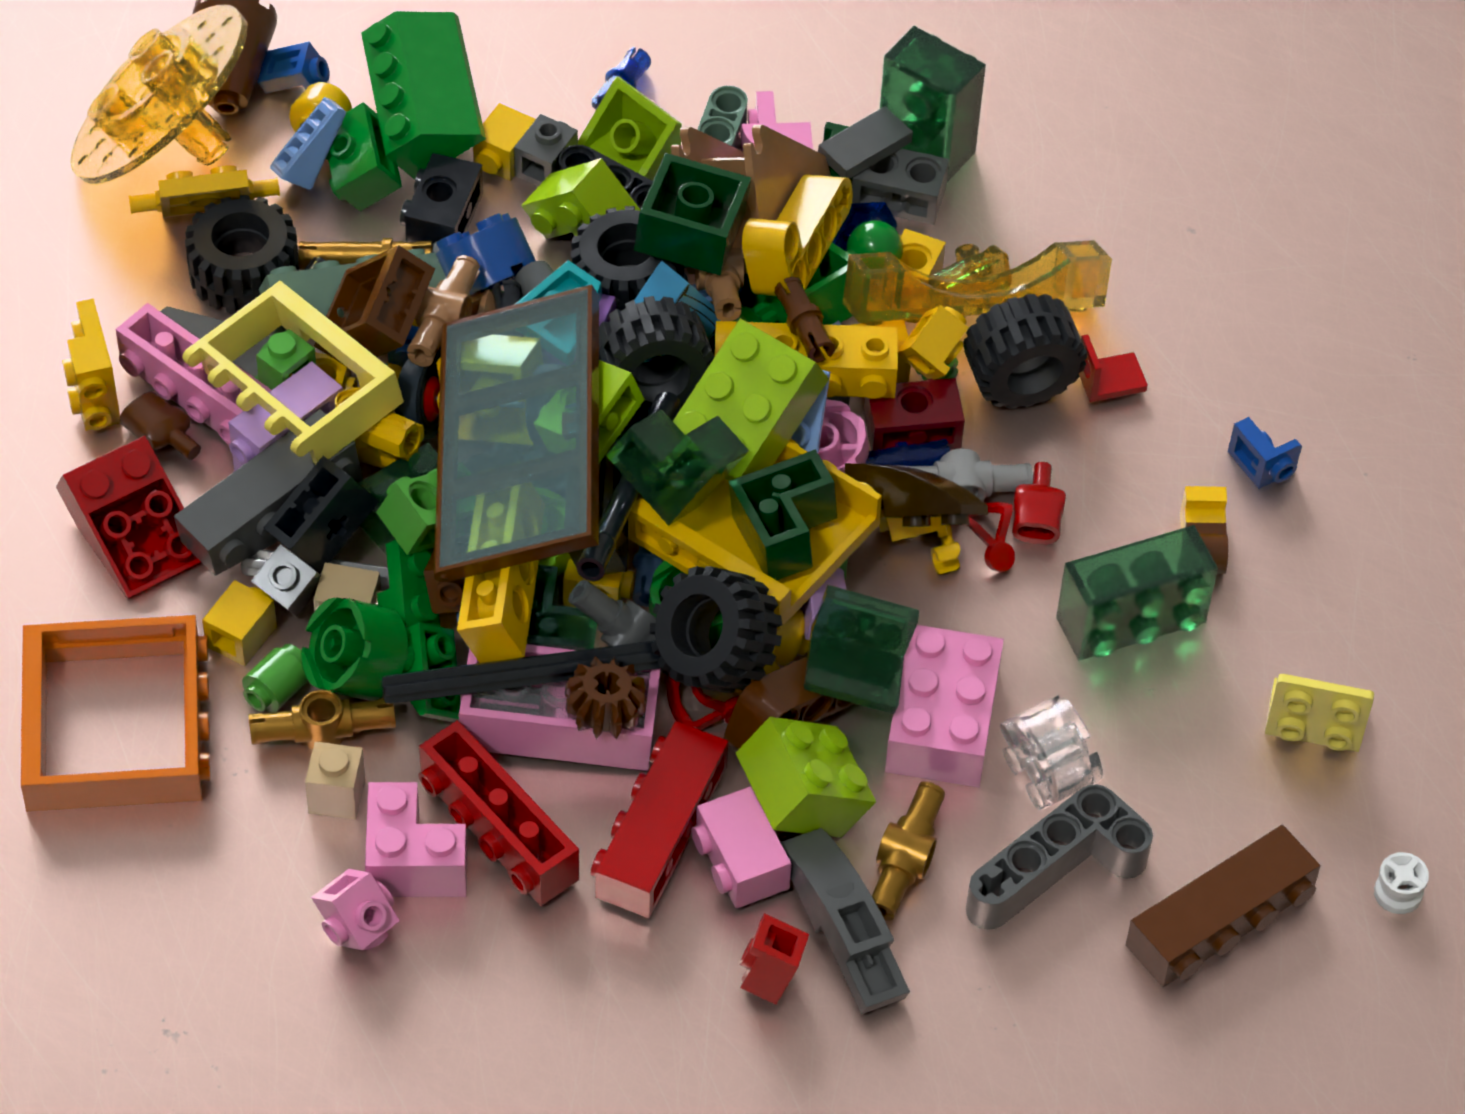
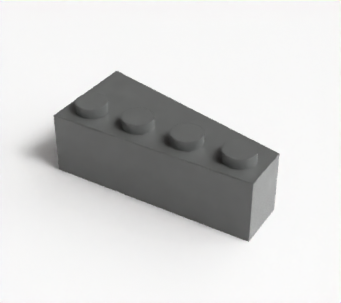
M319 409L304 420V422L311 427L326 414ZM289 431L174 515L181 542L215 576L244 561L246 558L257 554L259 550H264L279 542L263 527L316 465L312 461L310 452L299 457L291 451V443L298 437L293 432ZM352 441L329 460L365 489L356 444Z

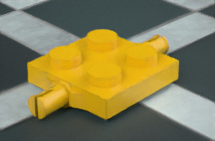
M233 165L218 166L210 170L211 174L193 176L192 171H176L167 174L165 180H158L159 190L155 191V193L129 195L130 211L133 214L157 210V212H162V217L205 212L204 206L211 202L217 205L221 203V198L229 196L231 200L240 199V195H249L250 200L258 197L280 196L278 177L252 181L248 179L247 169L237 171V167Z

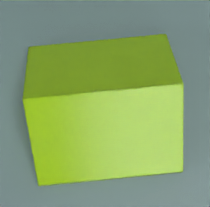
M616 76L580 136L578 145L590 147L653 181L664 154H671V145H681L680 129L682 123L621 77Z

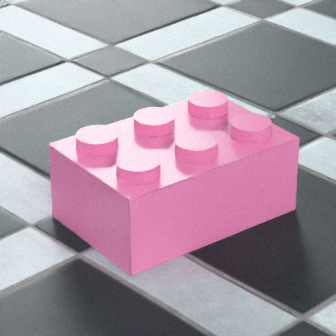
M916 624L909 625L888 739L885 772L980 788L1001 661L1003 638Z

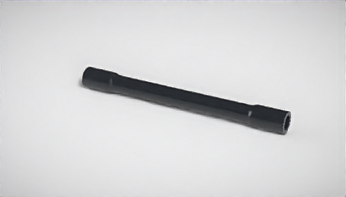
M661 392L655 397L644 421L642 433L599 522V545L585 548L576 566L577 572L588 581H598L603 578L616 550V542L665 438L663 435L681 409L680 399L671 392Z

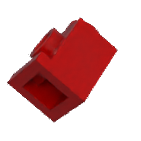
M764 913L755 937L750 939L739 963L740 966L747 968L742 977L740 988L776 1005L799 967L809 934Z

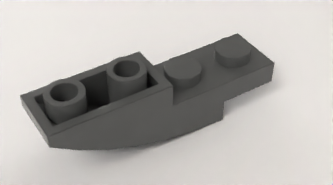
M822 828L780 842L791 861L790 878L816 933L824 932L860 1013L864 1014L905 999L910 990L890 949L894 938L870 892L846 855Z

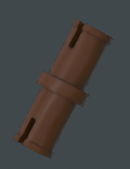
M798 277L785 278L784 281L790 292L786 293L783 285L779 282L775 287L774 293L788 316L786 323L791 333L798 335L806 350L807 357L816 363L823 362L826 359L819 347L823 346L829 357L833 355L836 348L822 324L823 315L819 307L811 303Z

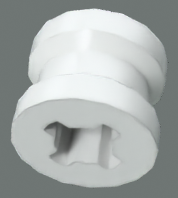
M1404 852L1394 853L1385 858L1374 886V896L1378 904L1394 914H1406L1418 908L1429 880V871L1425 863L1419 857ZM1401 885H1408L1406 889L1399 888Z

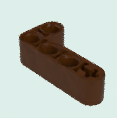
M864 631L768 673L760 681L754 680L737 699L723 739L728 740V745L737 752L769 717L812 723L819 721L887 688L900 672L901 664L869 632Z

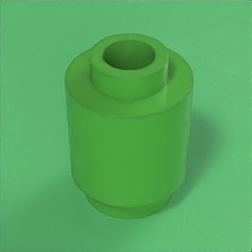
M285 644L282 648L276 647L243 677V695L254 709L261 712L264 710L270 713L277 712L308 682L302 666V650L292 644Z

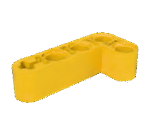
M803 175L777 220L750 218L746 222L742 234V250L750 286L754 294L776 296L774 290L779 282L783 285L786 293H789L790 291L784 281L788 277H798L803 284L804 290L807 288L850 211L853 190L849 178Z

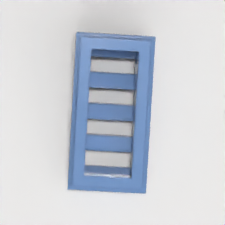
M324 97L272 162L270 169L285 181L309 190L313 188L343 122L346 111L332 99Z

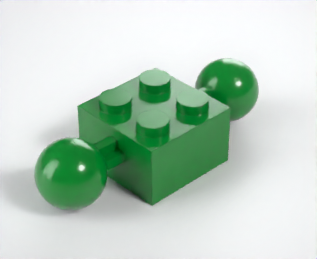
M871 220L858 225L848 238L847 251L831 243L805 289L811 303L819 307L823 315V325H832L837 321L841 323L871 305L865 275L871 277L885 275L888 271V266L894 264L897 260L899 262L903 254L901 237L890 224L879 220ZM744 274L743 289L747 306L741 304V315L734 322H738L741 318L746 322L786 323L788 316L780 300L776 296L754 294L750 286L748 274ZM714 335V336L709 340V343H710L711 348H712L713 351L715 352V335Z

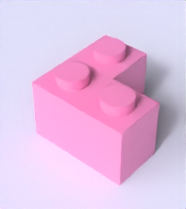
M368 782L365 871L370 872L375 881L381 882L391 893L392 897H466V824H419L417 782Z

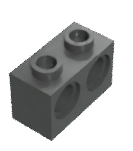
M899 149L853 176L851 207L935 225L946 190L949 159L932 154Z

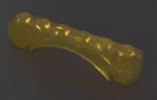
M1095 240L1054 242L1036 257L1016 268L999 274L975 279H945L922 273L903 263L891 252L849 254L843 304L858 323L871 326L880 325L884 321L894 320L918 323L926 311L939 305L955 309L964 318L971 315H981L990 311V308L998 303L1002 304L1007 299L1016 296L1021 298L1026 294H1036V297L1043 294L1051 295L1053 299L1059 298L1063 301L1069 311L1084 312L1088 308L1105 307L1112 258Z

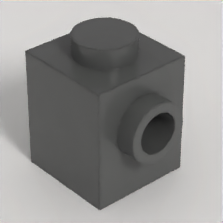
M540 114L514 146L515 176L539 186L550 173L559 171V155L562 150L572 145H578V130L562 121H556Z

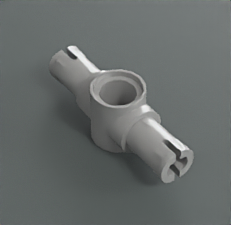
M964 448L947 452L941 457L940 461H935L933 466H903L934 473L953 481L982 501L986 497H990L992 492H1015L1018 485L1033 484V472L1030 463L992 465L990 460L980 461V457L975 451Z

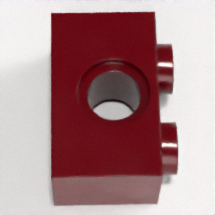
M956 378L896 383L895 398L870 399L865 397L864 417L872 456L962 448L965 419Z

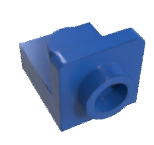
M310 41L267 51L257 83L266 94L303 86L306 90L311 84L317 82L327 83L330 71L327 61L319 55Z
M1250 417L1234 423L1227 452L1256 487L1260 489L1273 482H1283L1295 473L1302 445L1297 439H1294L1275 448L1269 435L1265 431L1260 430Z

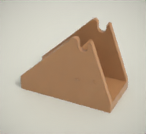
M753 125L752 136L754 144L743 143V151L693 127H682L680 129V138L683 150L681 145H671L672 155L752 177L745 217L732 248H741L742 250L743 229L750 218L777 220L803 175L831 176L825 155L765 125ZM743 255L744 274H748ZM686 266L688 274H694V268Z

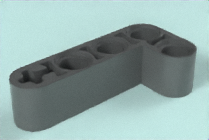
M1087 785L994 856L971 876L966 903L967 917L978 928L986 930L997 929L1091 855L1117 877L1135 878L1146 869L1153 839L1152 828L1112 790L1102 785ZM1087 814H1095V815H1098V816H1100V817H1099V818L1090 817V816L1087 815ZM1052 841H1061L1067 845L1055 844ZM1121 845H1129L1135 849H1127ZM1025 868L1029 869L1032 872L1025 873L1019 871L1018 869Z

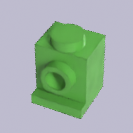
M290 329L285 332L276 333L269 338L268 342L256 354L258 375L254 378L273 390L287 380L289 374H295L311 361L316 364L315 348Z

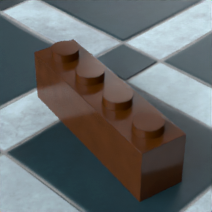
M1282 824L1130 921L1125 945L1162 987H1165L1177 978L1181 981L1186 980L1194 975L1202 966V963L1217 953L1219 956H1223L1230 952L1239 943L1242 936L1253 929L1257 932L1266 929L1284 909L1291 905L1299 907L1306 903L1316 891L1315 884L1321 865Z

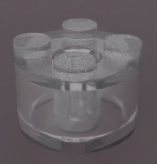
M1059 695L1047 699L1008 718L1000 724L1002 734L1009 745L1003 749L1005 760L1013 774L1017 775L1023 772L1029 783L1026 784V790L1030 800L1038 810L1064 800L1085 786L1093 785L1103 779V769L1098 752L1088 755V746L1085 741L1091 737L1088 729L1076 709L1065 697L1059 699Z

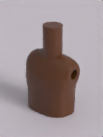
M153 391L146 392L133 400L124 408L120 415L121 425L137 438L145 435L155 451L171 445L188 460L195 459L201 451V446L185 434L190 428L188 414L184 410L166 402Z

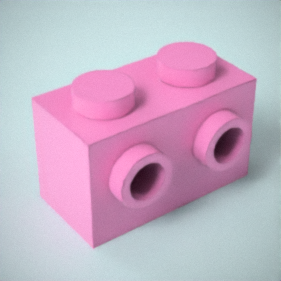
M751 786L697 806L696 826L691 829L694 844L701 855L707 854L713 864L711 871L717 889L721 894L728 893L736 909L790 889L791 861L775 831L772 829Z

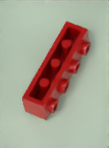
M458 720L419 745L421 772L418 774L423 788L430 796H439L445 802L456 824H466V829L469 828L478 838L480 848L486 857L492 862L498 860L507 869L511 882L521 894L526 895L529 893L542 906L579 881V848Z
M677 721L674 722L667 737L659 736L651 754L650 762L653 763L647 774L640 773L632 788L631 800L633 801L628 811L621 810L613 823L611 838L613 839L608 849L601 848L594 858L590 875L595 877V898L650 918L692 837L691 829L696 826L697 806L711 800L727 768L728 740Z

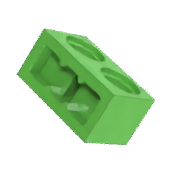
M465 464L459 465V481L473 478ZM437 468L426 475L411 479L405 476L393 482L386 491L387 497L376 512L406 555L435 547ZM478 498L458 502L457 541L472 537Z

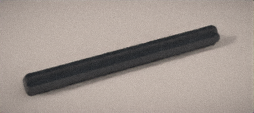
M656 640L385 675L381 680V691L385 703L394 704L568 681L569 678L574 677V671L577 669L578 664L590 667V663L595 656L603 664H609L616 656L619 667L633 664L635 671L659 669L661 667L657 662L661 655L653 654L651 643Z

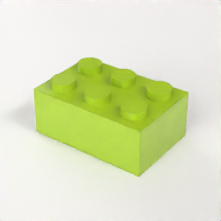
M740 318L663 436L679 452L728 481L774 465L829 378L815 361Z

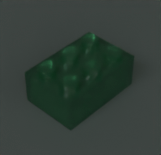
M913 26L884 55L880 109L886 106L913 131L912 142L901 149L949 159L948 182L976 152L986 64L977 60L974 56L947 44L937 36Z
M1195 525L1065 563L1056 618L1078 661L1093 656L1105 657L1116 649L1136 643L1148 644L1159 636L1179 630L1190 631L1207 621L1218 567Z

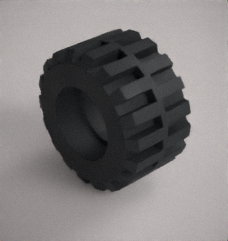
M240 195V199L231 200L230 196L221 198V203L217 205L211 202L204 206L205 213L197 212L192 218L193 225L187 226L185 247L191 286L193 289H196L197 296L202 301L209 299V306L217 310L220 307H226L227 313L235 314L237 310L242 309L260 295L259 287L265 277L270 275V271L276 268L295 266L297 271L300 270L296 228L293 227V220L289 214H283V208L276 203L269 206L268 199L258 197L256 200H250L249 195ZM238 253H253L247 256H232Z
M625 206V210L619 211L614 207L607 209L605 215L601 216L598 213L589 218L590 224H582L577 229L578 236H574L571 242V262L601 282L602 294L615 296L616 309L619 311L626 308L625 303L635 300L661 261L685 279L684 265L634 251L640 212L635 210V206ZM623 265H636L632 267H619Z
M1026 294L1024 297L1017 298L1016 296L1007 299L1002 304L994 305L990 308V311L981 314L976 319V324L969 327L966 332L968 337L963 341L964 353L983 398L986 401H991L992 405L997 407L1005 405L1008 409H1015L1019 406L1026 408L1034 406V404L1039 402H1046L1051 397L1067 390L1068 385L1075 383L1080 377L1078 373L1084 371L1086 366L1087 351L1068 307L1059 298L1053 299L1051 295L1043 294L1036 297V294Z
M654 296L644 297V302L635 304L633 300L625 303L626 308L619 311L615 309L609 314L610 321L602 322L599 326V360L632 373L645 399L633 415V418L636 419L643 415L645 420L655 397L661 392L675 394L680 399L682 408L714 359L699 315L695 310L690 311L688 304L682 301L675 304L673 298L664 296L660 301H655ZM665 355L657 360L644 362L654 356Z
M696 566L689 568L688 574L679 573L673 578L674 586L666 585L660 593L663 600L661 604L655 603L652 613L657 614L655 623H650V634H654L656 641L651 643L653 654L661 655L657 662L661 669L669 671V677L676 682L724 693H734L735 689L744 690L751 683V679L760 681L766 675L764 666L773 665L777 657L773 654L775 645L780 646L782 636L777 635V627L782 626L781 615L774 613V610L779 605L775 597L767 595L769 588L764 583L755 581V578L752 576L711 566H706L705 568ZM721 611L723 620L722 632L717 644L712 649L709 640L710 627L716 614Z

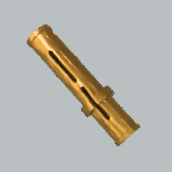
M383 238L382 241L372 242L299 241V268L304 270L313 257H321L326 261L337 260L340 265L356 263V260L361 257L381 254L398 245L406 250L424 249L425 254L432 253L433 244L432 241H393V238Z

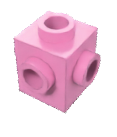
M348 869L311 897L324 918L322 922L324 932L337 946L370 950L381 944L388 937L387 931L400 921L391 907L394 905L391 893L381 882L375 881L370 872Z

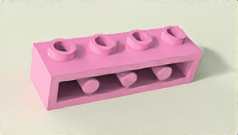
M146 303L115 329L121 366L131 376H139L151 384L162 398L166 400L172 399L182 406L194 421L198 423L204 422L217 431L220 437L229 445L231 440L228 422L243 412L236 405V398L243 391L231 381H228L222 387L216 388L208 382V375L205 373L202 362L195 367H190L182 359L183 353L200 339L152 305ZM241 369L245 374L252 378L267 392L271 391L269 387H267L259 380L251 376L249 373Z

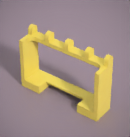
M278 281L191 345L182 356L183 361L190 367H195L202 362L205 373L208 375V382L214 387H222L228 381L234 383L243 391L236 398V405L243 411H249L259 404L271 414L265 421L264 428L272 435H277L288 428L298 436L291 443V451L299 457L310 452L314 464L322 456L330 459L404 402L396 374L391 368L282 281ZM281 325L287 330L290 329L305 341L312 338L357 375L361 388L311 427L232 363Z

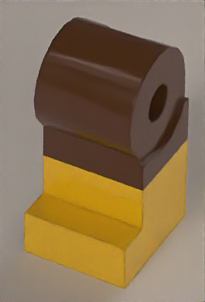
M1185 486L1180 509L1183 557H1185L1187 573L1226 574L1229 550L1226 528V487Z

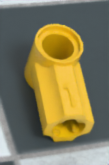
M352 387L339 392L335 397V408L361 388ZM390 412L353 441L357 449L373 446L409 461L418 453L420 443L424 439V427L415 421Z

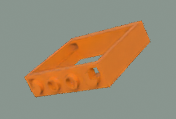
M196 615L23 625L20 786L26 812L202 801V781H211L209 752L201 753V741H210L209 713L201 712L200 701H209L208 673H200V662L208 661L207 636H198ZM184 654L185 767L46 776L47 663Z

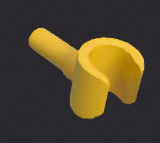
M945 525L948 536L941 537L942 546L931 549L932 563L936 573L939 575L960 569L958 557L961 549L959 543L954 542L951 525Z

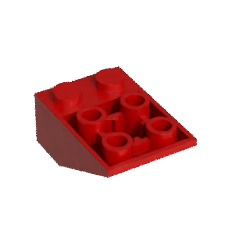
M145 435L61 476L56 489L73 521L127 599L202 563L180 540L174 515L183 510L184 507Z

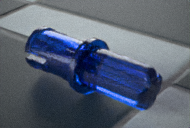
M636 47L629 48L621 62L616 67H612L605 74L606 82L592 98V108H598L616 76L621 77L636 89V82L651 65V58L646 51L639 48L635 54Z

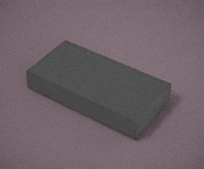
M884 106L819 144L818 152L826 156L828 165L839 176L850 179L911 143L913 131Z

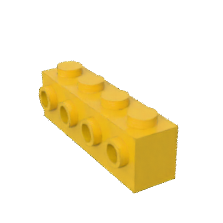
M716 321L715 356L737 322ZM748 322L807 357L806 350L798 335L791 333L787 323ZM823 325L830 340L833 341L836 347L831 357L827 355L823 346L819 347L826 360L817 364L822 370L830 372L827 397L895 398L898 371V327Z

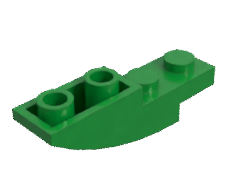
M395 539L386 543L389 589L378 593L377 601L380 606L396 610L406 627L408 645L414 651V661L411 668L405 673L457 666L454 630L440 627L439 614L433 613L423 572L432 555L433 548L406 555ZM460 695L410 701L422 717L449 722L459 721Z

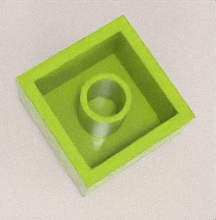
M769 717L735 753L773 830L805 834L822 828L830 837L842 838L876 803L867 784V777L858 767L848 747V740L838 726Z

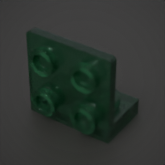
M827 585L811 625L803 684L804 689L823 696L862 705L870 709L891 714L896 713L899 706L904 655L917 627L919 610Z

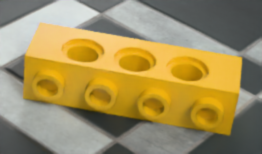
M533 484L478 498L469 555L543 536L547 506ZM539 560L465 577L457 631L479 663L525 657Z

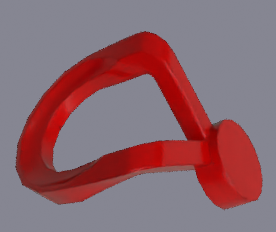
M1003 502L985 503L988 505V513L1001 514L995 539L978 522L970 518L971 516H969V525L966 526L987 546L984 554L987 567L997 572L1007 571L1013 566L1015 561L1013 547L1005 542L1013 506L1010 503Z
M668 674L667 699L672 715L677 722L699 730L721 719L728 724L739 696L722 702L704 694L702 688L690 686L693 694L701 704L715 710L697 721H692L680 701V682L674 681Z

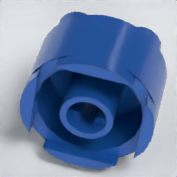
M498 213L476 223L479 231L470 235L469 231L462 234L457 232L436 242L439 251L435 255L444 271L445 277H447L458 256L467 255L479 263L480 274L469 292L470 295L478 291L482 293L492 289V286L497 282L502 286L503 280H514L517 273L524 266L536 261L517 218H510L508 213L503 215Z

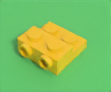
M92 298L76 302L79 320L71 322L74 338L67 340L70 358L62 360L67 386L75 385V387L67 388L72 415L81 413L85 431L100 430L107 426L120 424L113 367L95 301Z

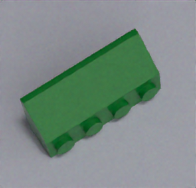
M394 11L361 32L385 155L415 180L418 170L420 168L426 169L432 153L456 158L486 139L459 16L454 12Z

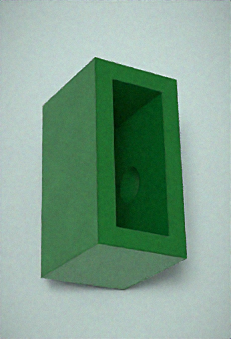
M362 102L346 112L326 157L332 175L329 183L333 193L339 200H346L360 212L402 187L398 166L385 155L378 115Z

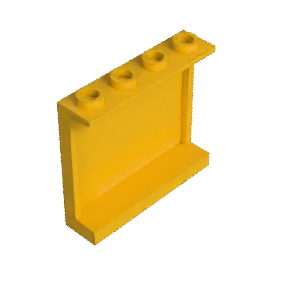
M790 439L774 464L807 453L808 451ZM822 460L835 483L837 519L809 529L813 567L780 580H775L762 572L732 517L728 480L696 461L652 504L640 497L635 501L628 516V538L688 574L689 568L711 566L754 577L755 581L762 582L769 588L767 595L775 597L779 606L774 610V613L781 615L783 626L880 525L882 495L877 493L867 483L858 482L838 470L831 462Z

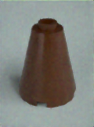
M196 0L194 3L192 20L205 101L220 114H235L239 110L246 108L277 26L278 15L275 7L270 3L269 9L259 4V0H206L202 3L201 0Z

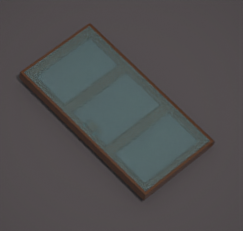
M587 285L443 324L441 333L434 579L439 582H449L599 545V294L593 285Z

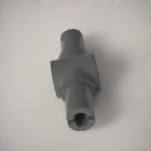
M587 580L580 581L570 593L568 601L598 624V630L603 633L600 639L608 646L656 640L655 635L650 634V623H655L656 618L630 600H627L626 603L622 600L615 601ZM660 669L661 672L665 673L668 676L669 671H664Z

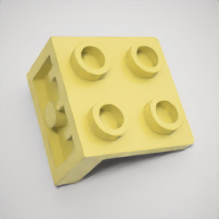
M1279 674L1278 678H1274L1265 734L1278 736L1286 741H1303L1324 745L1337 751L1350 750L1359 752L1372 708L1374 692L1288 674Z

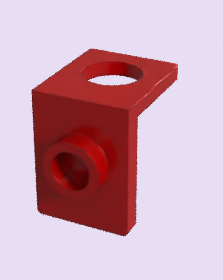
M1089 335L1081 336L1087 351V359H1085L1086 366L1084 371L1078 374L1089 402L1147 391L1148 384L1134 352L1098 359Z

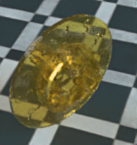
M216 5L185 18L164 32H161L158 28H153L142 35L130 49L128 59L115 71L87 110V117L76 136L71 151L70 163L75 175L89 184H100L114 180L148 161L174 139L189 154L196 157L197 162L202 165L209 166L218 161L229 149L225 142H229L232 138L204 108L222 87L242 52L247 36V21L245 17L231 5Z

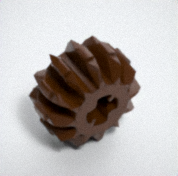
M596 656L590 663V667L578 664L577 669L574 671V677L569 678L565 686V697H567L565 710L568 718L576 719L575 724L578 731L592 728L596 739L602 734V731H609L615 739L618 738L622 728L634 731L635 726L638 724V718L643 717L647 706L644 678L636 676L633 664L619 667L616 656L609 664H603Z

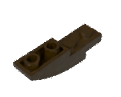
M845 463V474L858 482L867 483L877 493L882 495L881 510H884V517L902 518L903 527L931 526V517H941V525H969V516L988 515V505L953 481L934 473L896 465Z

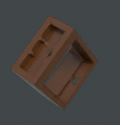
M399 245L345 271L326 317L376 357L404 346L435 268ZM338 308H340L341 310H343V312H344L343 318H341L340 316H338V314H337V309H338ZM315 342V348L319 349L320 351L324 352L325 354L340 362L327 350H325L322 346Z

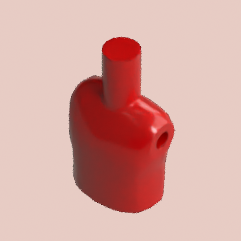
M1037 462L1034 465L1033 484H1021L1015 489L1012 533L1016 539L1026 543L1047 545L1057 542L1060 537L1061 518L1064 512L1066 493L1061 489L1050 486L1052 466L1048 462Z

